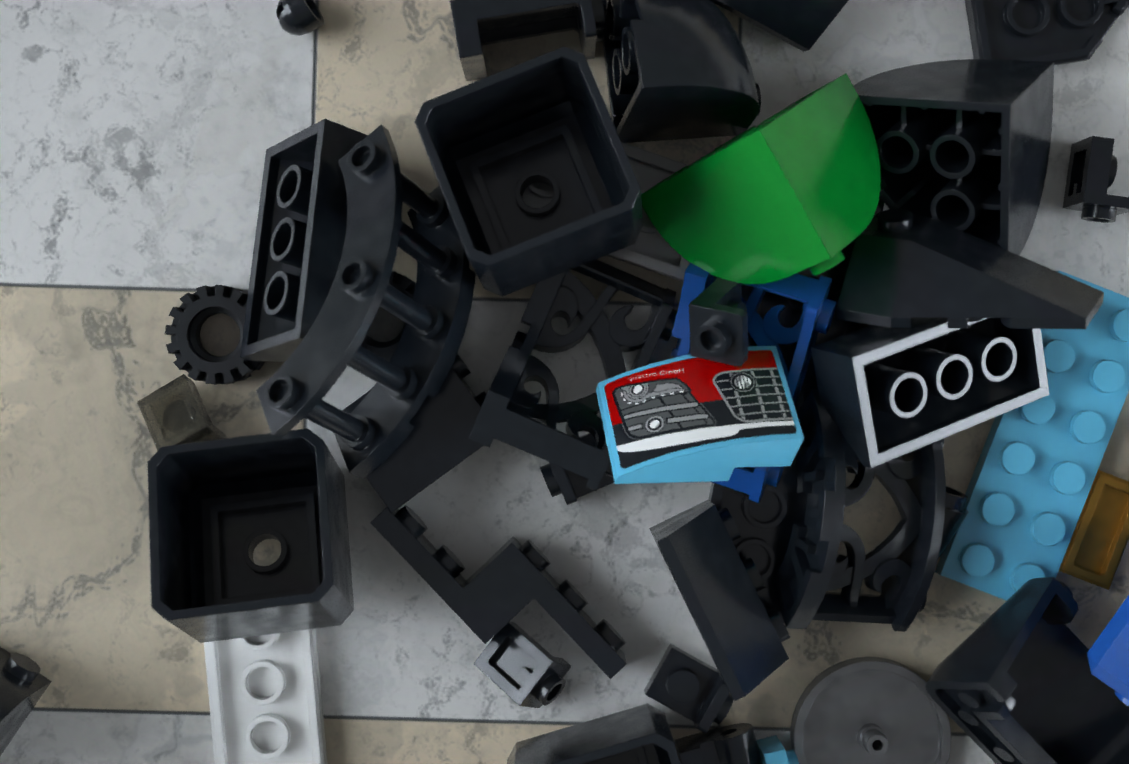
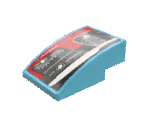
M776 346L748 347V360L740 367L693 357L689 354L648 364L597 384L596 394L615 484L729 481L734 468L791 466L804 440Z

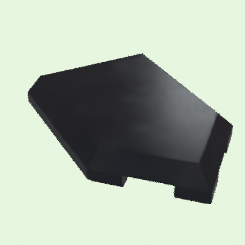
M965 0L973 58L1054 62V66L1087 61L1102 43V39L1117 18L1129 6V0Z

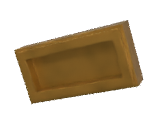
M1098 470L1059 571L1109 590L1129 540V481Z

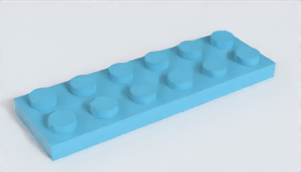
M1060 270L1056 272L1104 292L1103 304L1086 329H1041L1050 395L995 417L965 493L968 499L964 508L969 513L941 555L935 570L936 573L1006 601L1030 579L1056 578L1129 392V297Z

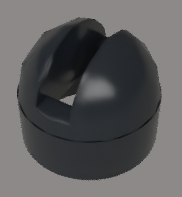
M280 0L278 2L276 15L282 29L291 35L301 36L308 34L324 24L322 14L314 0Z

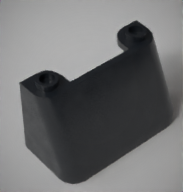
M1055 577L1028 580L937 666L925 685L927 693L995 764H1129V706L1115 695V690L1091 674L1087 656L1089 649L1066 625L1071 623L1078 612V604L1073 598L1070 588Z

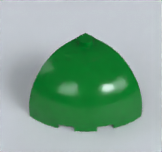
M847 73L788 105L785 109L758 125H754L716 147L712 152L683 167L641 193L642 207L660 235L678 254L688 262L720 279L742 284H765L787 278L808 268L812 275L815 276L833 268L845 259L841 250L868 227L876 212L881 188V170L875 135L866 110Z

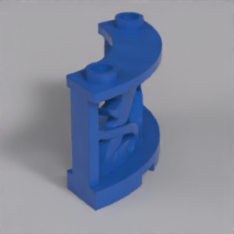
M689 263L684 274L680 302L671 336L678 338L676 348H673L671 353L672 358L690 354L689 304L718 278L692 263ZM796 273L776 282L744 284L754 287L747 301L742 297V302L747 307L748 332L757 346H776L794 406H796L812 356L811 347L815 345L818 332L828 333L837 305L836 301L827 299L832 278L822 275L817 280ZM766 292L803 302L801 318L794 327L785 328L780 322V314L786 308L784 305L772 307L766 313L764 319L759 315L757 310ZM797 343L791 367L788 371L787 363L779 344L791 345ZM785 466L734 468L729 481H714L713 483L748 494V500L760 503L767 485L778 486Z

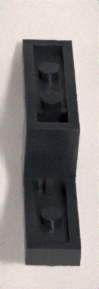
M405 505L400 510L396 509L394 512H391L386 507L370 522L484 644L494 637L527 604L535 599L610 679L627 664L625 655L620 650L626 644L623 638L605 619L596 624L585 613L583 608L588 604L587 600L567 579L559 585L545 570L551 564L550 561L530 540L521 545L513 536L472 576L465 580L460 574L465 570L462 562L445 545H442L437 550L423 535L428 529L427 526L408 506Z

